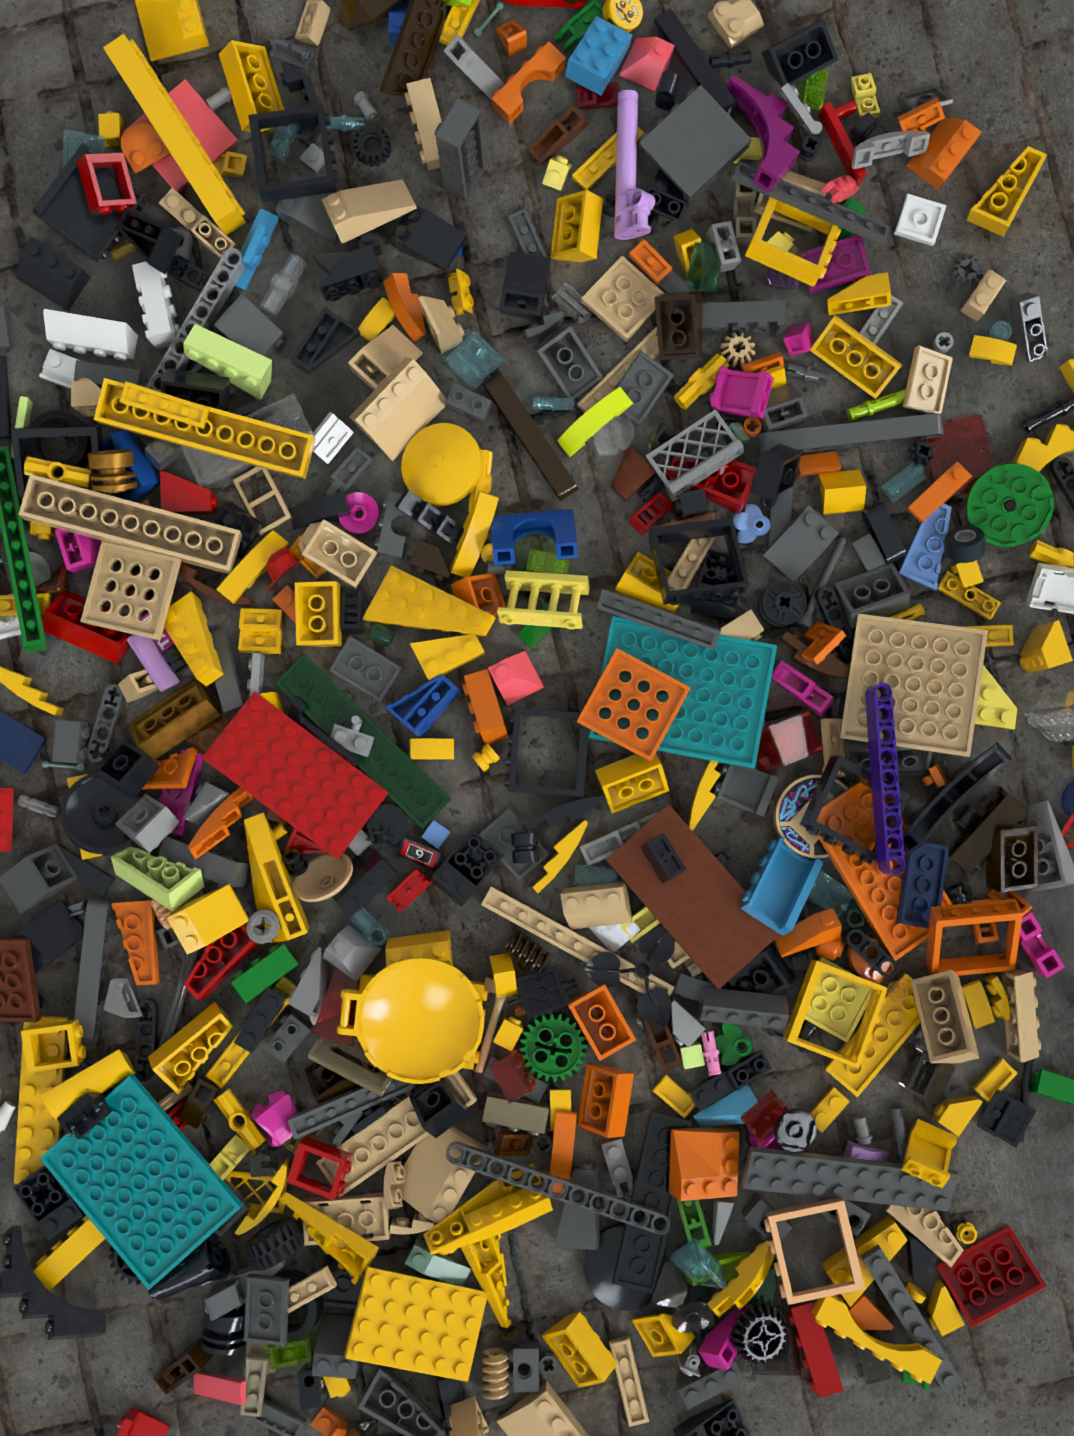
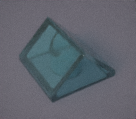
M695 1238L670 1256L669 1259L695 1285L725 1289L726 1281L721 1264Z

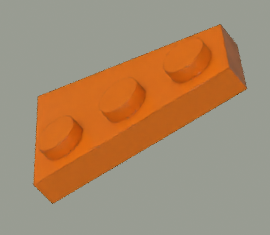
M192 747L187 749L186 753L180 755L177 753L172 754L170 758L163 761L155 760L160 768L142 789L186 788L198 751Z

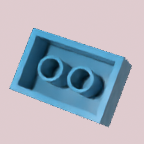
M596 16L570 56L565 77L601 96L626 57L632 34Z

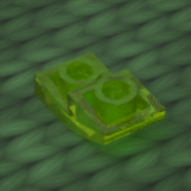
M822 69L806 78L802 103L805 102L811 109L821 110L824 104L829 70Z

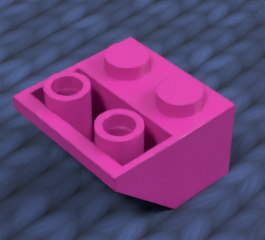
M61 529L55 530L67 570L78 573L95 567L102 540Z

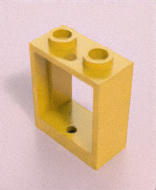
M78 1019L28 1026L21 1031L27 1073L75 1067L85 1061L86 1049L82 1046L81 1040L83 1029L79 1025ZM67 1030L71 1059L42 1063L38 1034Z

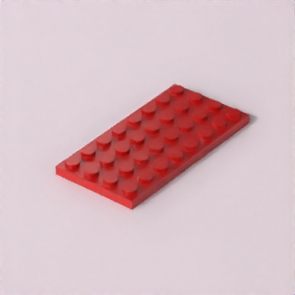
M255 691L202 757V759L337 860L389 793Z

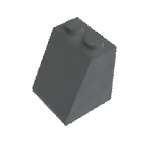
M242 293L214 324L222 337L269 359H272V355L276 350L282 349L287 339L284 333Z
M56 843L23 858L0 877V882L21 914L50 898L76 881L78 877Z
M323 1312L314 1350L312 1376L356 1378L361 1361L350 1360L344 1357L354 1318L353 1314Z

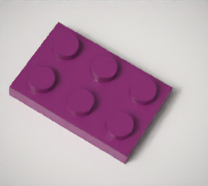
M855 235L836 241V246L831 254L832 257L827 267H825L827 270L822 279L818 278L814 287L808 285L810 294L871 275L861 236ZM823 246L805 251V255L802 258L817 265Z

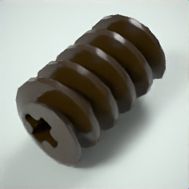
M520 932L516 936L514 933L502 951L506 952L510 949L509 957L517 954L516 962L524 959L523 967L531 964L530 972L538 969V974L549 959L550 953L546 952L542 955V947L535 950L537 943L533 942L528 945L530 938L527 937L522 940L523 933Z

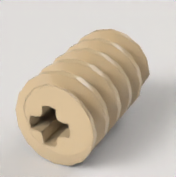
M489 1348L483 1351L488 1356L484 1357L482 1362L488 1365L483 1366L482 1371L488 1374L482 1376L483 1381H486L482 1388L487 1390L483 1392L482 1397L489 1400L501 1399L509 1394V1353L501 1348Z

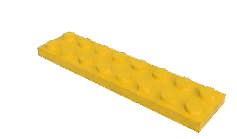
M41 1016V1020L38 1022H24L23 1029L28 1026L69 1021V1017ZM67 1030L38 1034L42 1063L66 1060ZM23 1044L14 1184L20 1183L44 1166L39 1158L61 1139L62 1133L61 1123L52 1117L40 1096L65 1082L66 1068L27 1073Z

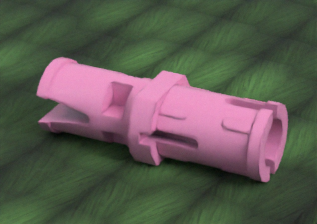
M708 1031L709 1040L707 1033L703 1032L701 1034L705 1051L703 1052V1057H706L709 1076L721 1074L718 1058L720 1052L716 1048L714 1031Z

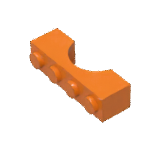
M550 42L540 46L536 50L535 55L530 60H526L516 74H512L501 89L498 88L493 93L491 98L492 109L510 125L523 112L521 93L528 83L539 79L553 82L566 69V57Z

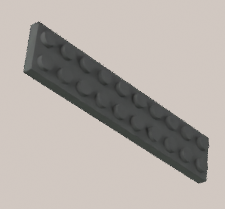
M750 1146L742 1186L743 1189L833 1199L842 1197L843 1200L948 1211L958 1179V1173L956 1170L948 1169L950 1179L943 1188H940L902 1171V1164Z

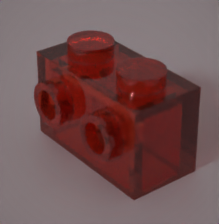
M516 1049L494 1060L489 1065L509 1104L531 1093L536 1087L534 1076L527 1071L524 1058Z

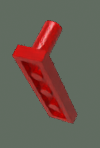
M851 100L833 108L831 102L822 106L818 116L848 175L856 181V185H859L863 182L867 173L864 167L851 168L855 149L840 122V119L857 112L856 103Z

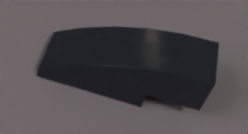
M344 491L289 509L292 516L293 530L308 527L310 523H318L323 521V519L330 522L335 518L351 515L348 496Z

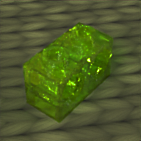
M530 549L526 572L568 574L571 558L557 560L556 553Z

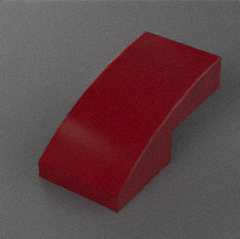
M618 82L608 84L601 96L583 86L576 87L577 108L600 109L618 106L620 85Z

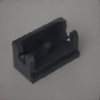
M665 833L640 847L662 884L687 870Z
M88 1092L57 1120L61 1123L69 1137L74 1132L76 1138L80 1139L108 1116L111 1110L102 1092Z

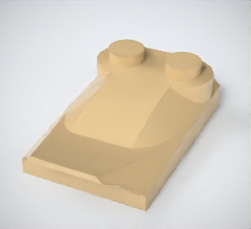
M324 519L318 523H310L298 542L302 556L354 588L358 586L377 555L376 551Z

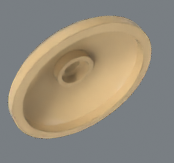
M328 853L310 860L306 872L295 877L293 887L296 895L306 902H319L339 893L347 885L353 872V864L350 858L343 853L337 860Z

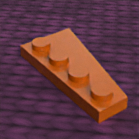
M152 900L111 903L112 909L116 913L118 929H121L124 939V948L127 949L129 955L128 961L136 986L159 983L155 913L151 906Z

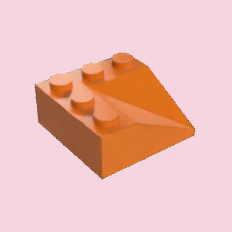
M728 1126L671 1129L669 1194L680 1201L737 1196L739 1131Z

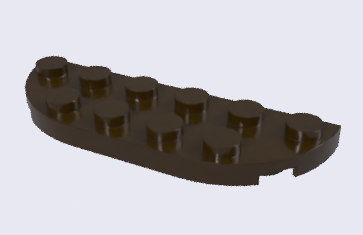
M410 1L379 90L380 92L387 95L402 96L405 92H408L407 83L423 80L426 77L446 18L445 1Z

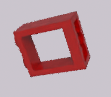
M124 153L85 154L77 160L90 212H99V214L103 215L111 213L113 210H118V213H123L124 208L130 210L131 207L137 204ZM114 168L122 199L102 200L94 169Z
M305 1136L298 1143L287 1183L334 1200L339 1194L342 1195L346 1187L344 1179L352 1167V1162L350 1161L352 1153ZM309 1152L339 1163L332 1186L303 1176Z

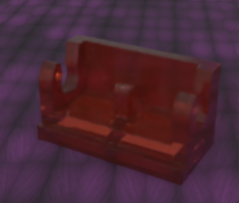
M771 1090L742 1115L740 1119L762 1143L774 1132L775 1123L781 1114L790 1109Z

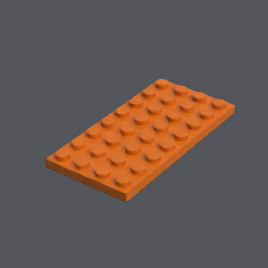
M860 782L855 783L825 803L816 821L872 851L876 843L872 789ZM884 797V801H885V803H886V805H887V804H888V798H887V797ZM817 835L884 950L894 961L928 938L929 929L896 923L903 872L897 875L883 874L879 871L877 863L869 865L859 860L860 857L857 855L846 854L841 851L842 847L830 845L823 841L824 838ZM890 840L889 845H888L889 848L891 847V844H892L891 840ZM892 860L889 862L890 869L893 868ZM943 889L941 906L953 905Z

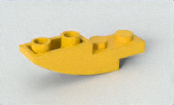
M768 1240L759 1244L751 1255L739 1262L735 1269L740 1275L737 1278L731 1279L727 1287L721 1292L714 1294L711 1301L707 1303L718 1317L734 1304L741 1310L764 1282L775 1255L771 1254Z

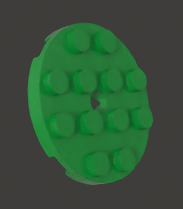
M1003 463L986 470L971 486L966 501V513L970 525L978 527L984 532L986 542L1001 547H1014L1036 538L1048 525L1054 508V497L1048 481L1040 472L1021 463ZM1013 499L1015 507L1009 511L1005 510L1004 502Z

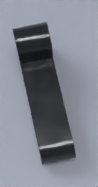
M665 71L660 78L655 105L659 109L670 112L675 104H681L686 99L685 96L693 88L680 85V78L676 73ZM735 102L734 107L725 110L732 119L737 102Z

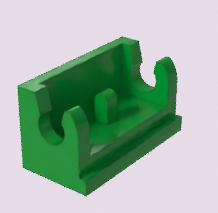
M1043 1069L1034 1073L1030 1088L1031 1093L1067 1105H1074L1073 1079Z

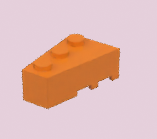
M488 669L465 675L466 683L462 684L465 696L469 695L471 702H468V707L471 715L475 714L476 721H473L476 733H481L484 743L489 745L508 739V733Z

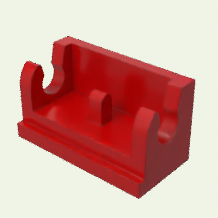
M417 868L386 899L390 903L392 902L398 911H403L432 882Z

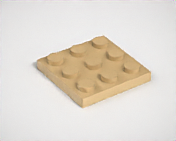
M621 256L581 298V302L627 342L655 312L654 297L664 292L625 257Z

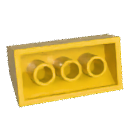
M231 40L219 53V57L242 131L250 132L248 115L284 110L265 46ZM273 128L261 129V132L266 131V130H270V129H273Z

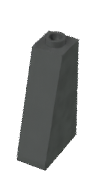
M580 1163V1166L573 1170L571 1180L599 1189V1166H592V1163ZM580 1189L572 1193V1198L577 1200L583 1196V1191ZM599 1196L593 1199L592 1204L594 1206H600ZM565 1203L555 1240V1248L596 1250L601 1245L600 1214Z

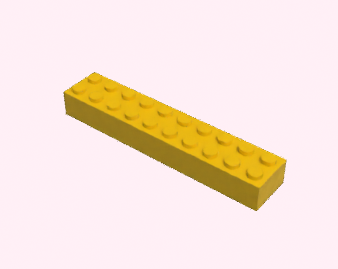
M122 34L103 48L218 227L227 236L245 224L246 221L243 218L244 210L234 198L233 193L224 182L210 157L202 148L201 143L193 134L190 126L179 112L176 104L168 95L167 90L159 81L158 76L134 40L131 39L129 41L125 34Z
M106 378L103 380L94 420L101 424L306 479L316 441L313 435L209 407L210 412L205 428H198L120 403L124 383Z

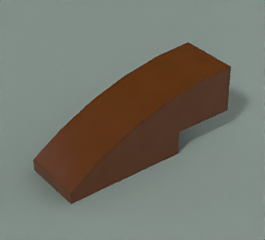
M572 104L559 119L556 118L528 148V151L542 165L568 145L590 122Z
M643 1019L663 1072L683 1065L668 1025L661 1026Z

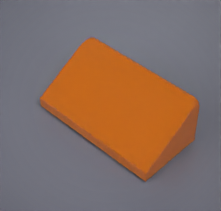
M831 451L801 456L797 471L798 477L839 472L841 465L837 452Z

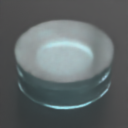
M1005 321L996 322L989 331L990 338L1007 341L1012 334L1010 324Z

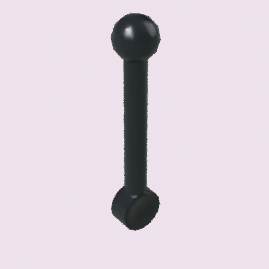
M774 1028L767 1029V1034L769 1036L774 1035L780 1038L781 1040L795 1046L799 1049L800 1052H806V1048L790 1043L783 1039V1035L775 1032Z

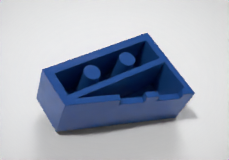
M441 674L419 687L416 691L403 696L402 699L389 704L385 708L416 736L421 738L459 696L461 691Z

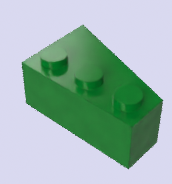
M276 944L267 951L269 955L263 960L258 957L249 964L251 968L245 973L241 970L232 976L234 981L229 986L243 1005L298 965L284 944L280 947Z

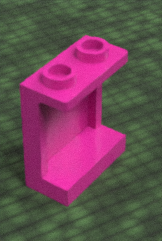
M721 366L720 371L717 372L715 377L716 387L714 392L711 393L710 404L717 412L763 419L774 378L766 371H760V374L729 370L726 366Z

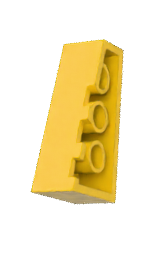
M1028 146L1011 164L1009 169L1000 176L991 189L982 196L981 200L971 208L966 221L1004 237L1041 169L1047 154Z
M890 1215L854 1239L865 1289L842 1294L850 1307L874 1280L860 1256L879 1245L890 1262L907 1242V1238ZM844 1247L821 1263L834 1284L852 1281Z

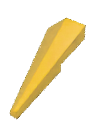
M286 1192L281 1197L280 1202L286 1204L294 1211L292 1216L296 1220L300 1218L307 1225V1233L327 1255L330 1254L339 1262L338 1267L340 1270L345 1268L352 1276L350 1281L356 1285L364 1274L366 1266H369L375 1258L379 1247Z
M501 1234L463 1246L461 1249L482 1290L486 1292L487 1300L500 1326L508 1328L512 1323L508 1319L507 1314L509 1299L505 1297L504 1287L507 1286L504 1255L500 1252L499 1239Z

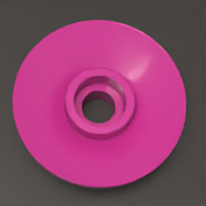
M362 492L347 495L351 515L339 517L341 525L347 531L356 534L371 530L379 517V508L376 501L370 495ZM359 511H363L361 518L356 516Z

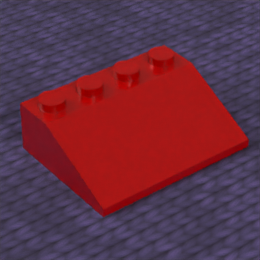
M1010 1226L964 1250L952 1267H949L944 1262L936 1266L970 1329L1044 1290L1047 1286Z

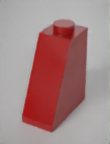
M160 471L162 510L184 516L215 514V508H218V497L211 490L165 471Z

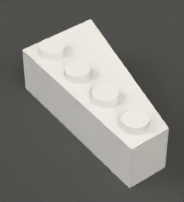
M147 262L134 264L132 267L138 292L142 293L138 297L143 312H146V314L142 315L143 323L146 324L148 329L145 331L146 338L157 350L170 347L180 330V326L175 322L174 317H177V312L174 304L171 305L170 297H172L170 286L166 285L165 282L167 272L163 274Z

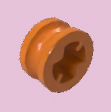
M749 417L745 420L742 427L749 437H755L759 434L762 424L758 418ZM750 422L754 423L753 426H757L754 432H750V428L747 429Z

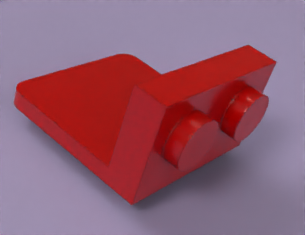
M132 1407L127 1416L123 1415L117 1426V1429H120L117 1436H166L169 1424Z

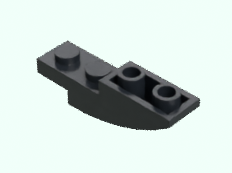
M759 1050L741 1058L734 1065L722 1068L721 1074L711 1075L703 1079V1082L688 1091V1094L696 1109L702 1111L730 1092L746 1086L771 1070L772 1067L764 1052Z

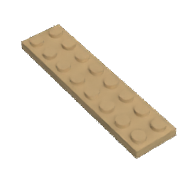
M458 1071L453 1075L447 1076L463 1097L467 1108L477 1101L476 1096ZM409 1096L364 1130L354 1134L341 1143L339 1147H336L352 1153L350 1159L352 1167L349 1174L345 1175L346 1187L342 1195H338L339 1197L349 1192L387 1165V1163L429 1135L428 1132L422 1129ZM321 1157L317 1160L316 1164L330 1184L333 1185L339 1163Z

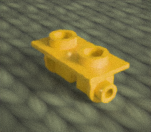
M457 268L456 273H450L448 278L450 293L458 294L451 297L453 311L456 315L464 314V310L473 314L472 306L474 302L469 291V276Z

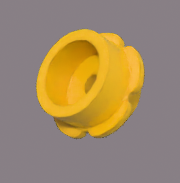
M969 1222L966 1224L961 1223L957 1227L958 1232H956L958 1240L963 1241L965 1244L973 1243L977 1238V1231L974 1229V1225Z

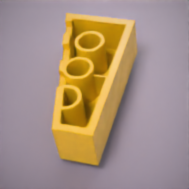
M189 592L169 606L164 628L196 679L207 687L224 674L217 651L212 642V635L207 626L206 615L203 613L202 602L193 592Z
M216 1002L212 1003L148 1056L152 1070L178 1095L182 1092L185 1083L194 1077L195 1071L200 1064H204L209 1058L208 1054L212 1049L220 1044L233 1027L228 1014Z

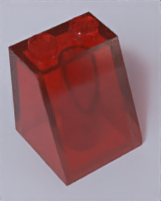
M806 712L762 728L757 761L761 772L786 766L823 751L821 740L817 735L810 713Z

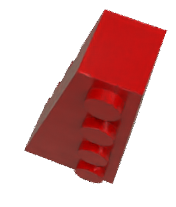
M247 922L210 943L205 948L204 954L184 983L187 990L197 1000L206 999L259 945V943L249 938Z
M809 1300L789 1306L790 1312L787 1313L790 1325L795 1326L797 1332L794 1338L798 1349L801 1348L804 1357H801L805 1371H809L811 1379L808 1382L811 1391L816 1393L819 1398L842 1392L844 1389L824 1328L815 1322L816 1318L811 1312L815 1301Z

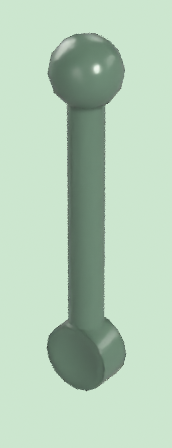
M498 1L496 8L480 28L474 30V35L477 38L482 36L483 29L496 13L504 8L503 2Z
M47 760L41 763L43 768L77 769L80 772L86 769L84 764L50 763Z

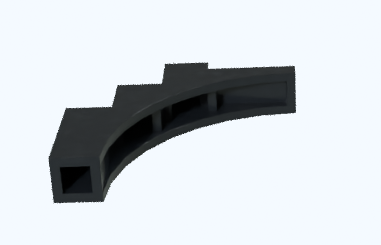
M998 742L971 762H966L954 771L948 782L933 792L923 807L909 816L902 827L904 851L908 855L922 847L942 821L969 794L1011 761L1012 757Z
M21 1226L10 1227L3 1236V1246H6V1255L3 1256L2 1267L5 1271L0 1272V1298L22 1297L19 1302V1312L22 1313V1319L48 1318L45 1323V1334H48V1340L99 1337L106 1333V1310H93L74 1306L49 1291L34 1274L27 1260L22 1243Z

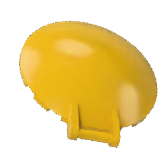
M425 957L400 960L379 971L369 981L363 991L341 990L342 1007L340 1025H337V1033L357 1036L368 1060L393 1079L412 1084L440 1081L441 1078L450 1074L453 1075L463 1068L480 1044L484 1029V1010L480 996L465 974L444 961ZM351 1000H357L354 1025H348Z

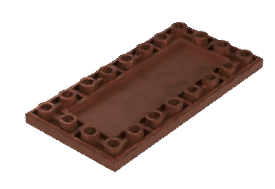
M669 804L605 859L717 989H720L780 935L740 909L744 902L742 897L745 890ZM665 833L687 870L662 884L640 847Z

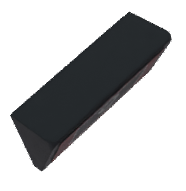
M404 836L397 856L436 871L443 852Z

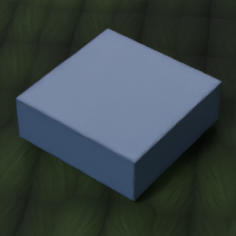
M433 820L422 835V838L439 849L450 834V831Z

